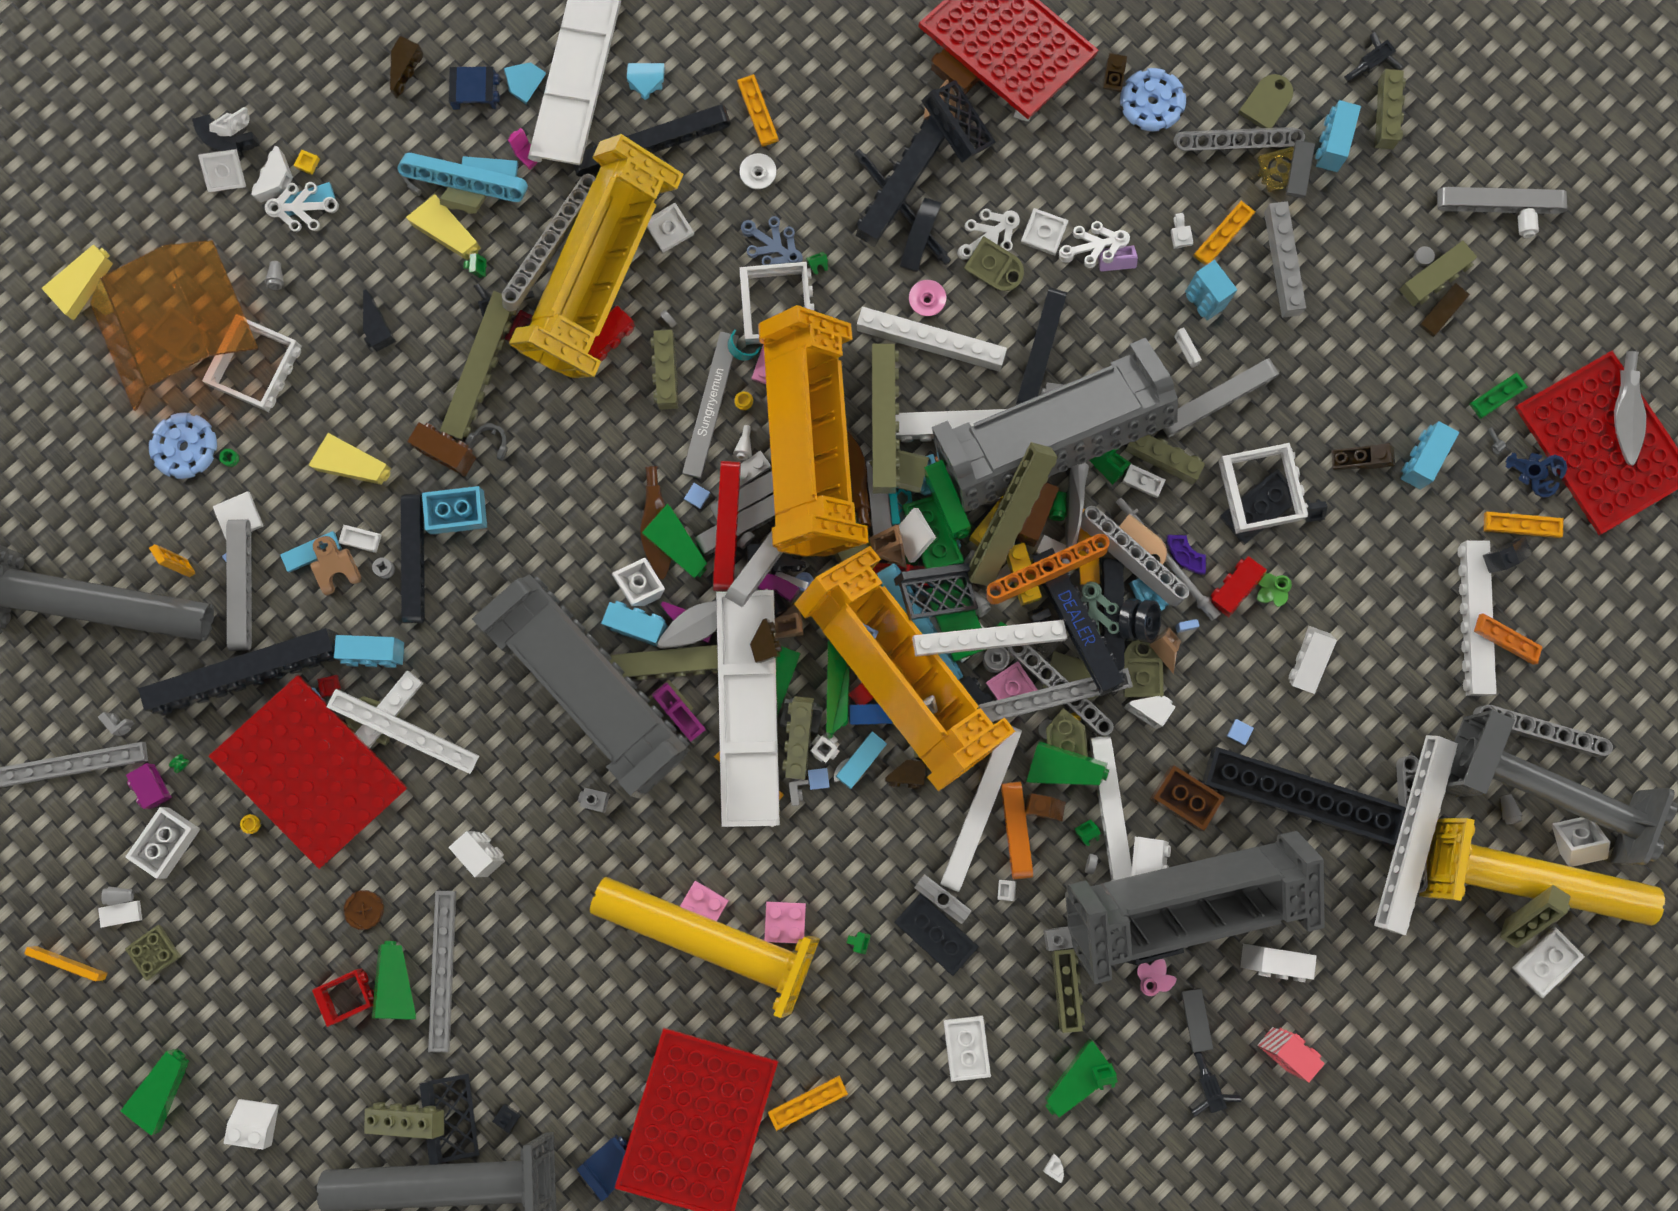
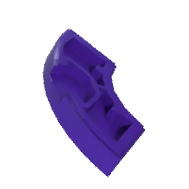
M1167 535V545L1174 560L1181 567L1192 573L1205 575L1206 555L1197 553L1191 548L1187 535Z

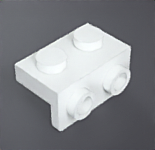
M243 107L234 114L226 113L209 124L210 131L217 133L219 136L231 137L248 125L250 119L248 109Z

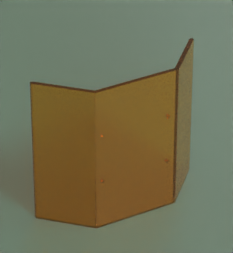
M212 240L163 245L101 277L90 302L134 411L138 409L148 387L209 356L258 349Z

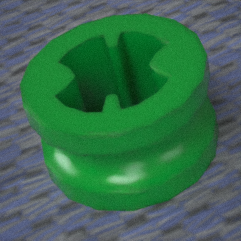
M224 449L220 453L219 459L224 465L234 467L239 462V455L232 449ZM228 454L231 455V459H232L231 461H228V460H227V459H228V458H227V455H228Z
M179 754L172 759L169 767L174 768L175 773H179L187 767L189 760L184 759L183 754Z

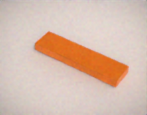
M1484 613L1479 614L1474 629L1475 633L1532 665L1538 664L1542 650L1541 645Z

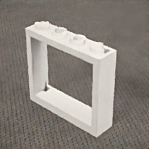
M807 262L740 267L746 345L762 344L759 342V334L753 335L749 278L802 274L805 308L814 311V304H810L809 298L813 297L812 286H808V279H812L811 268L807 269Z
M235 315L202 381L214 389L269 412L276 403L279 391H282L284 388V381L287 375L292 372L293 363L300 356L302 346L296 340ZM246 329L289 346L261 402L219 384Z
M1290 443L1226 455L1219 459L1236 534L1302 521L1308 517V505L1304 502L1303 498L1304 488L1299 482L1300 472L1298 466H1295V452L1292 451ZM1281 454L1295 515L1247 524L1232 464Z

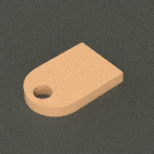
M1129 514L1119 527L1151 555L1157 554L1160 557V563L1163 565L1167 557L1165 543L1160 537Z

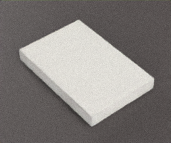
M1552 927L1512 968L1541 998H1544L1585 956L1556 927Z
M983 1015L943 1020L951 1082L991 1077Z

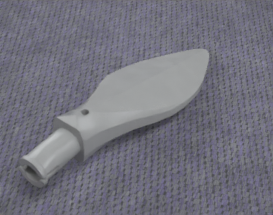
M1626 351L1624 370H1620V391L1614 409L1616 435L1628 465L1635 464L1646 432V411L1640 392V371H1636L1639 352Z
M1086 462L1070 467L1066 498L1067 516L1065 517L1066 548L1077 543L1080 531L1085 484L1089 465Z
M717 600L695 605L680 614L662 634L657 642V647L671 648L689 645L713 634L717 630Z

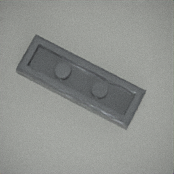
M1296 140L1286 195L1305 198L1314 143Z
M1202 989L1181 991L1192 1052L1213 1049Z

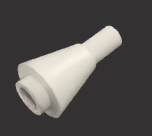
M744 425L742 436L733 452L739 460H747L752 457L750 442L751 426Z

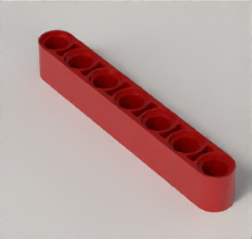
M721 461L713 591L727 592L734 582L741 462Z

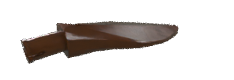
M847 430L852 502H854L858 523L866 525L868 529L871 527L868 513L871 509L867 496L866 460L859 444Z
M657 466L645 467L647 486H645L646 501L640 535L644 552L654 572L663 580L667 575L671 559L642 535L645 528L665 507L661 488L658 485Z

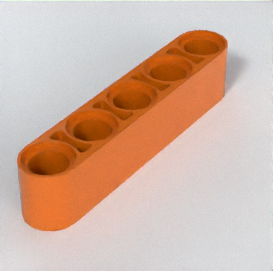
M1021 781L1001 784L1012 877L1013 880L1033 878Z

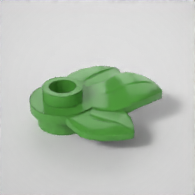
M1270 573L1265 574L1258 583L1262 588L1257 595V600L1262 603L1273 601L1277 607L1284 605L1288 600V592L1292 587L1291 580L1284 575L1276 577ZM1283 583L1285 587L1281 588L1278 584Z

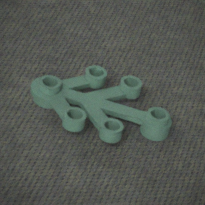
M1087 582L1082 588L1083 596L1080 600L1086 604L1089 602L1088 614L1091 619L1094 618L1096 621L1099 635V621L1108 628L1110 633H1119V623L1111 621L1097 609V601L1106 608L1109 614L1118 613V604L1111 603L1101 594V587L1098 583ZM1091 588L1095 589V593L1093 595L1090 594ZM1111 605L1115 606L1114 612L1110 611ZM1114 624L1117 626L1115 632L1112 630V625Z

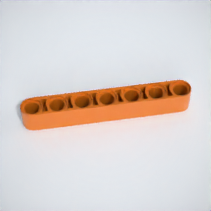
M1097 534L990 583L986 594L988 602L995 605L1104 556L1108 551L1109 538L1104 534ZM1102 543L1105 547L1098 548L1095 544ZM1085 551L1087 555L1081 556L1078 552ZM1065 558L1068 559L1070 563L1064 564L1060 560ZM1048 566L1052 568V571L1046 572L1043 568ZM1031 574L1035 579L1028 580L1025 576ZM1014 582L1018 586L1016 588H1011L1008 586V584ZM997 590L1000 592V595L993 596L990 592Z

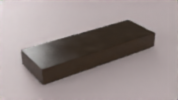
M1455 283L1419 326L1434 337L1470 294Z

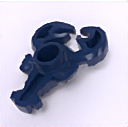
M1512 453L1511 456L1507 457L1505 467L1509 469L1514 466L1522 472L1519 480L1526 485L1529 484V479H1531L1532 489L1535 495L1540 497L1553 495L1560 484L1557 482L1550 488L1549 485L1554 480L1540 483L1541 480L1549 476L1547 466L1550 465L1551 471L1555 476H1557V469H1560L1559 478L1561 479L1567 471L1566 461L1558 455L1549 456L1541 462L1539 460L1542 458V455L1534 453L1530 455L1529 460L1517 459L1516 453Z

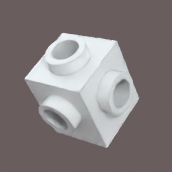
M826 733L822 736L817 735L811 743L814 745L811 750L813 756L825 763L829 758L833 760L840 752L837 749L840 745L837 742L838 739L834 735L831 739H828ZM826 743L830 746V748L825 749L823 747V744Z

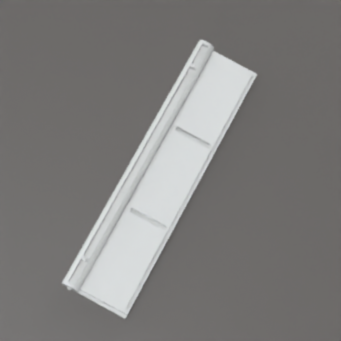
M567 0L528 155L530 160L541 162L542 159L575 165L582 164L621 0Z
M774 590L755 591L743 607L725 598L727 592H716L722 827H774L780 825L776 658L762 663H755L750 646L763 619L767 618L770 622L773 621L775 625Z

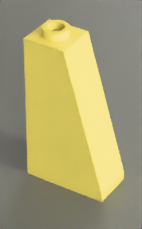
M435 194L406 217L414 228L466 260L470 258V254L478 253L481 249L477 241L448 208L440 205V199Z
M93 244L43 286V291L66 316L74 320L113 265L108 259L110 255L103 248L98 249Z
M327 433L309 463L310 467L319 472L381 485L384 481L388 480L391 474V468L387 464L330 433Z

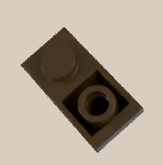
M1109 53L1105 67L1103 89L1122 91L1127 56Z
M767 618L762 620L750 643L755 663H762L781 657L779 652L782 651L779 640L776 641L774 633H776L774 622H770Z
M905 760L885 777V782L889 783L888 786L900 787V784H908V788L919 789L920 786H924L926 764L923 761Z

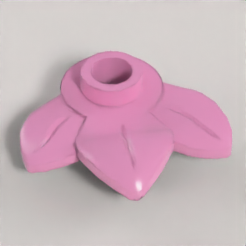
M1164 959L1156 960L1151 965L1143 963L1138 966L1137 974L1141 980L1140 989L1147 996H1154L1159 991L1167 992L1176 983V977L1166 975L1167 969ZM1148 982L1153 983V988L1150 990L1146 987Z

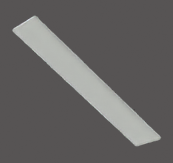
M776 572L775 576L804 589H807L809 585L806 581L782 572Z

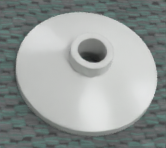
M759 153L746 157L740 166V177L743 183L752 189H763L771 185L776 177L774 161L767 155ZM757 172L762 173L761 176H756L755 174Z

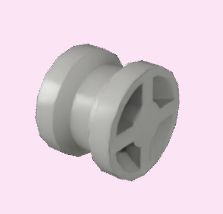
M378 558L372 565L373 572L383 579H388L395 573L394 564L386 558Z

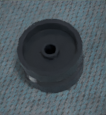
M1128 598L1125 600L1120 611L1119 631L1121 637L1127 641L1139 640L1140 642L1153 643L1157 639L1161 627L1160 605L1157 601L1144 600L1142 602L1139 599Z

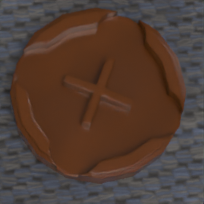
M360 890L353 893L344 905L346 922L358 930L370 929L376 926L384 914L382 899L370 890Z

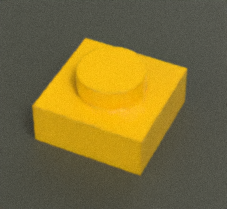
M301 149L294 167L313 175L320 158Z

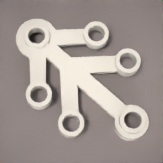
M313 182L306 183L305 189L292 203H285L291 195H296L299 191L295 183H288L284 192L277 199L272 198L266 202L265 211L271 217H280L289 225L293 232H299L302 228L301 223L297 220H292L284 212L293 211L308 224L309 229L318 231L320 223L312 219L304 211L326 210L328 213H335L339 208V204L332 197L325 198L323 202L303 203L310 194H315L318 190ZM310 185H314L313 191L308 190ZM291 186H295L294 192L289 191ZM330 203H334L333 209H329L328 205ZM274 205L278 206L277 211H272ZM313 222L317 223L316 228H311ZM294 223H298L297 229L292 228Z
M983 209L979 214L981 220L987 221L990 219L1000 223L996 226L976 223L973 219L968 220L965 223L967 231L971 232L974 230L984 232L985 234L970 245L964 244L960 246L957 252L959 258L968 260L983 236L997 244L999 232L1004 229V241L1000 244V247L1004 248V243H1008L1009 249L1005 250L1010 251L1013 247L1011 242L1012 230L1019 225V215L1015 211L997 214L992 213L989 209ZM983 212L988 213V218L983 217ZM1008 217L1013 218V223L1008 221ZM969 222L973 223V229L968 227ZM964 248L969 250L968 255L964 254Z
M1099 221L1092 223L1091 231L1094 234L1108 237L1106 239L1085 232L1082 226H1077L1073 231L1074 237L1090 243L1075 247L1063 246L1059 250V259L1065 263L1071 262L1075 254L1093 250L1091 255L1085 257L1084 261L1087 268H1093L1104 247L1111 245L1109 250L1103 252L1102 257L1103 262L1111 263L1117 250L1124 248L1129 243L1130 236L1123 230L1113 232L1106 229Z

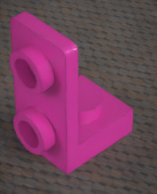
M522 128L514 131L510 135L508 142L514 155L531 170L538 163L528 158L531 144Z

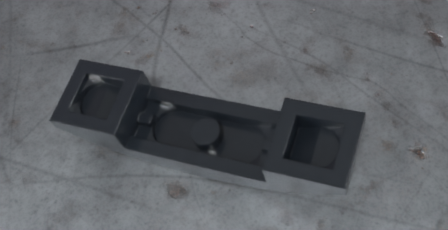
M924 197L908 237L900 267L918 272L930 233L942 206L941 202Z

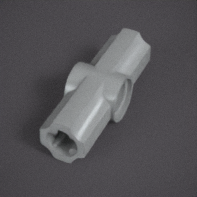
M925 874L914 887L960 924L967 919L972 911ZM942 893L948 896V902L945 905L939 904L937 900L938 896Z

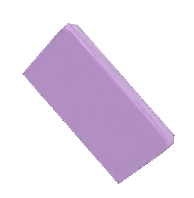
M1134 246L1119 248L1111 263H1105L1102 260L1103 252L1110 248H1104L1098 257L1100 271L1137 267L1138 257Z

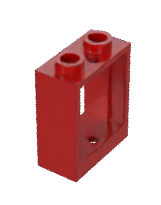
M362 968L349 972L312 990L327 1027L373 1007L374 991L370 990L368 975ZM356 977L366 1004L338 1016L328 989Z

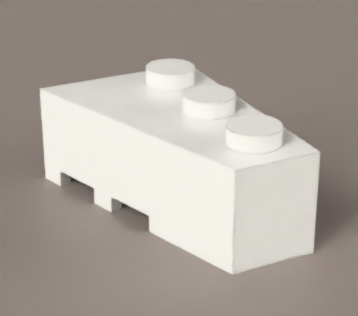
M1308 626L1301 650L1296 657L1295 667L1292 668L1289 674L1292 686L1315 694L1337 641L1330 633Z
M1243 944L1240 967L1259 971L1258 975L1271 977V973L1276 974V978L1288 980V976H1293L1294 981L1305 982L1306 979L1314 980L1316 955Z

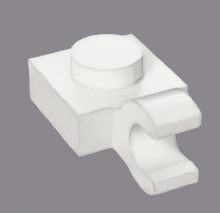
M1175 214L1176 217L1173 218L1175 228L1171 229L1174 249L1192 246L1190 226H1184V214Z

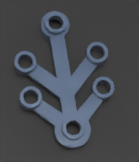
M773 216L769 219V227L772 229L773 239L758 230L753 221L746 220L742 223L741 230L744 236H754L767 245L764 247L749 246L747 248V255L750 258L778 252L782 255L781 257L772 258L768 255L762 258V265L803 261L801 252L795 249V231L792 227L784 229L788 250L782 246L778 217ZM772 221L778 222L776 225L771 224ZM751 225L752 227L751 229H746L745 226ZM792 231V235H787L786 232ZM754 249L756 252L754 254H750L749 251ZM794 255L797 258L795 260H791L790 257ZM765 260H770L771 263H770V264H765L764 261H765Z

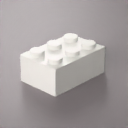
M160 807L125 857L156 879H166L196 837L200 828L172 809Z
M466 831L448 847L474 877H488L505 862L502 858L504 856L502 851L498 847L494 848L489 843L491 839L484 832Z

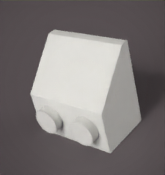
M646 558L612 573L631 606H645L660 599L665 590Z
M1155 696L1131 701L1124 706V709L1154 729L1163 727L1175 706L1172 705L1173 702L1169 698Z
M1580 817L1552 824L1559 853L1568 866L1573 867L1608 859L1610 841L1597 823Z
M1135 837L1131 876L1169 868L1167 865V857H1170L1171 854L1169 842Z
M239 1099L227 1123L224 1144L262 1150L272 1145L279 1105Z

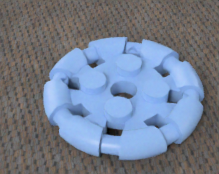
M1147 68V71L1142 72L1140 70L1127 79L1126 85L1122 87L1120 93V105L1123 106L1124 116L1131 124H1136L1145 131H1159L1161 128L1167 129L1180 119V114L1185 110L1186 94L1183 93L1182 83L1173 74L1169 75L1165 73V70L1159 68ZM1148 78L1149 81H1147L1146 83H1144V80H1143V79ZM1161 79L1167 82L1165 86L1159 83ZM1172 93H1176V97H1171ZM1150 97L1156 98V99H1157V103H1156V104H1151V103H1149L1148 98H1150ZM1135 103L1136 107L1133 108L1130 104ZM1161 116L1162 121H1157L1156 117Z
M176 413L167 420L163 419L153 430L152 440H149V455L155 461V467L168 477L175 476L176 479L192 478L198 472L205 471L214 459V451H217V438L215 432L211 430L212 426L204 418L198 415L192 416L190 413ZM189 423L193 424L192 429L188 428ZM176 424L177 428L171 429V426ZM205 433L204 438L201 439L199 435ZM161 437L165 438L164 444L159 443ZM187 442V443H188L187 449L184 450V451H181V450H180V445H181V443ZM204 448L207 449L205 455L202 454ZM166 455L167 458L162 460L161 456ZM195 460L196 465L191 467L189 463ZM179 464V467L177 469H174L175 465Z

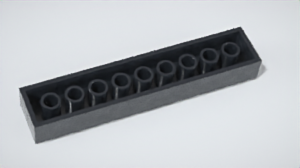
M324 628L138 688L144 711L152 712V714L164 716L171 714L172 710L177 708L179 710L190 708V704L196 702L198 704L206 703L211 697L216 696V698L227 696L228 692L233 690L239 692L247 689L246 686L252 684L253 686L264 684L265 680L270 678L276 680L284 677L283 674L289 672L290 674L301 672L302 668L307 666L313 668L321 665L320 662L326 660L327 662L336 661L337 659H334L336 635L339 634Z
M1219 747L1212 748L1202 781L1204 785L1211 789L1388 846H1396L1406 811L1404 806Z

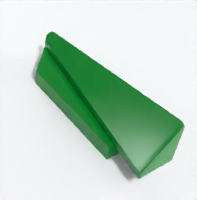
M1113 449L1099 457L1089 459L1112 485L1116 483L1131 465V462L1115 453L1118 449Z
M828 641L826 733L828 739H831L837 730L848 724L850 669L846 667L847 662L831 641Z

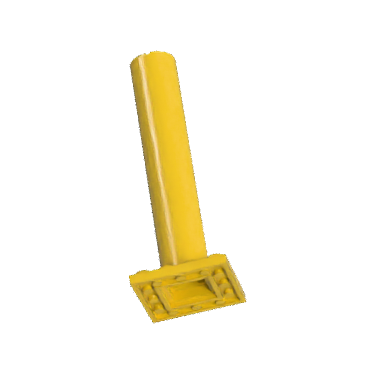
M1468 818L1437 819L1426 860L1428 885L1425 891L1419 893L1421 897L1461 901L1465 894V883L1534 899L1554 885L1571 896L1569 901L1570 908L1651 926L1658 923L1663 915L1665 897L1659 887L1471 844V840L1475 833V820Z
M604 877L595 891L596 896L591 901V914L774 988L776 992L781 993V997L776 998L772 1008L775 1010L774 1016L783 1018L792 1014L820 941L819 938L804 936L803 939H799L795 951L798 952H792L611 878Z

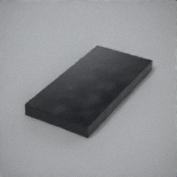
M1278 468L1241 498L1247 524L1278 518L1293 506L1287 479ZM1230 508L1219 516L1243 545L1265 529L1236 534Z
M921 893L894 921L899 928L952 976L956 974L979 947Z

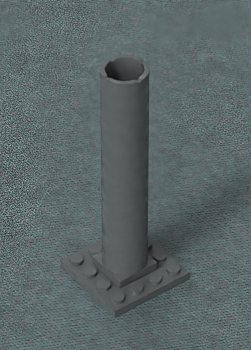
M0 545V628L6 629L11 619L10 609L15 608L198 641H206L211 633V624L214 621V607L210 603L22 571L20 569L24 565V555Z
M546 1132L523 1145L520 1154L521 1161L324 1170L317 1184V1203L321 1211L522 1203L525 1211H556L554 1132Z

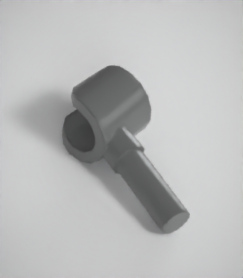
M1491 427L1488 431L1495 443L1491 446V449L1498 455L1505 449L1506 444L1504 441L1499 440Z

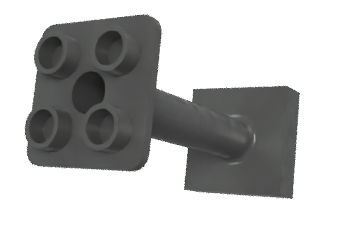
M1494 710L1463 717L1454 740L1458 745L1448 778L1446 793L1455 797L1487 794L1492 779H1495L1618 832L1619 834L1610 856V862L1613 864L1646 865L1649 861L1654 862L1660 857L1664 848V841L1659 838L1663 825L1671 823L1678 810V804L1673 801L1674 790L1670 788L1639 790L1633 795L1630 805H1627L1503 751L1515 719Z

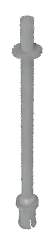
M1122 497L1116 501L1127 516L1131 514L1141 522L1136 516L1138 509L1132 511ZM1167 553L1166 564L1188 587L1190 593L1197 600V607L1201 608L1210 620L1213 621L1221 613L1210 602L1209 596L1206 597L1200 593Z

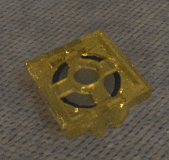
M1294 146L1260 155L1257 158L1260 165L1259 177H1262L1261 183L1267 185L1269 192L1287 188Z

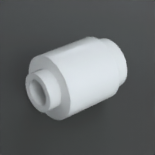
M1533 208L1523 209L1519 212V235L1524 238L1534 237L1539 232L1538 214L1535 213Z

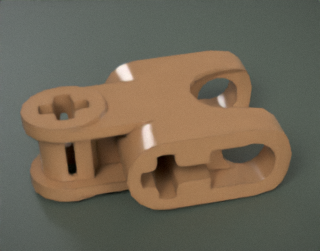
M330 536L319 537L313 542V550L318 560L311 563V569L324 595L329 596L334 592L335 587L332 580L337 572L345 574L352 584L361 582L360 572L347 548L339 551L334 539ZM323 543L328 544L326 549L321 548V545H323Z

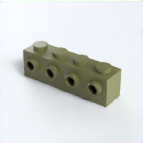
M1385 69L1378 79L1375 148L1394 149L1398 142L1402 140L1403 130H1401V124L1404 120L1402 107L1405 102V96L1402 94L1406 84V78H1403L1404 71Z
M1462 240L1406 282L1399 290L1413 307L1418 303L1423 305L1431 298L1429 296L1431 293H1439L1445 288L1443 284L1447 281L1452 283L1459 277V272L1462 270L1467 272L1474 266L1472 262L1477 256Z
M673 330L654 331V337H651V348L655 351V355H652V366L655 367L656 373L652 374L653 385H656L657 390L653 392L654 403L658 404L660 410L678 409L675 336Z
M1149 434L1135 442H1130L1125 450L1191 485L1197 481L1206 464L1202 462L1201 458L1194 455L1190 456L1183 449L1172 447L1164 439H1156Z
M795 696L792 703H789L788 714H791V722H787L786 733H789V741H785L784 752H788L787 760L784 759L783 771H786L785 778L802 780L806 778L814 698Z
M1552 885L1505 919L1500 938L1516 948L1520 947L1566 915L1570 909L1569 901L1571 896Z
M1072 948L1053 950L1052 960L1060 1031L1062 1033L1083 1031L1082 1026L1085 1025V1019L1080 1009V1005H1083L1082 994L1078 991V985L1081 982L1080 974L1076 972L1078 957Z
M385 1102L373 1103L372 1107L365 1109L364 1134L433 1139L444 1135V1110L436 1109V1106L419 1108V1105L402 1107L400 1103L390 1104V1106H385Z

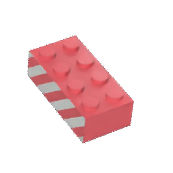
M1272 1027L1257 1045L1288 1073L1308 1083L1325 1064L1320 1060L1322 1056L1315 1049L1304 1045L1305 1040L1297 1034L1287 1030L1284 1031L1282 1028L1276 1029Z

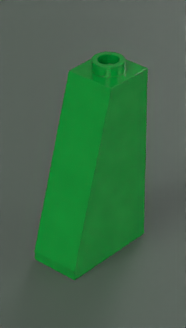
M943 460L924 467L925 482L952 539L965 538L971 532V526Z
M667 504L645 528L642 535L693 579L696 576L700 578L707 570L705 568L707 563L672 508Z
M1039 742L1026 782L1100 785L1103 780H1107L1109 769L1106 768L1108 763Z
M384 941V944L379 945L372 1018L416 1019V1013L402 945H396V941Z
M1089 1039L1086 1041L1045 1097L1048 1102L1045 1106L1051 1115L1056 1113L1060 1118L1099 1088L1093 1076L1092 1068L1109 1064V1062L1093 1040Z
M172 1049L164 1053L121 1109L123 1114L149 1135H154L161 1131L188 1066L189 1060L178 1049Z

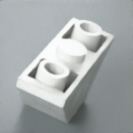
M274 146L273 150L269 153L268 161L265 167L261 169L257 183L253 185L251 195L260 203L280 196L293 178L285 155L279 147Z

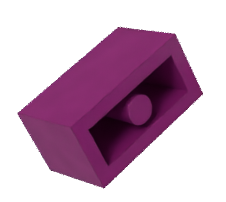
M146 763L126 775L128 779L127 784L137 796L136 802L141 808L153 809L172 798L155 764Z

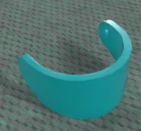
M734 330L728 339L729 352L738 360L747 361L752 359L761 347L759 346L756 352L752 354L739 351L733 343V335L736 332Z

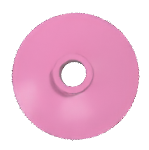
M922 280L912 287L909 293V303L912 309L919 315L933 316L944 308L946 293L944 288L936 281ZM929 298L931 301L926 303L924 299Z

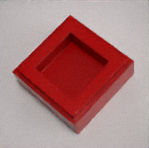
M338 675L317 679L322 698L331 697L335 689L341 691Z
M863 683L849 693V696L856 705H866L874 699Z

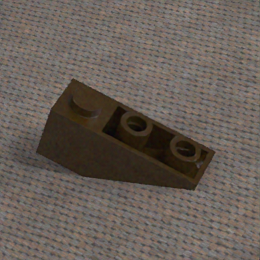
M399 36L391 50L390 90L396 99L404 92L408 79L413 76L416 65L423 58V51L419 44L402 36Z
M1390 443L1332 450L1333 469H1377L1395 466V450Z

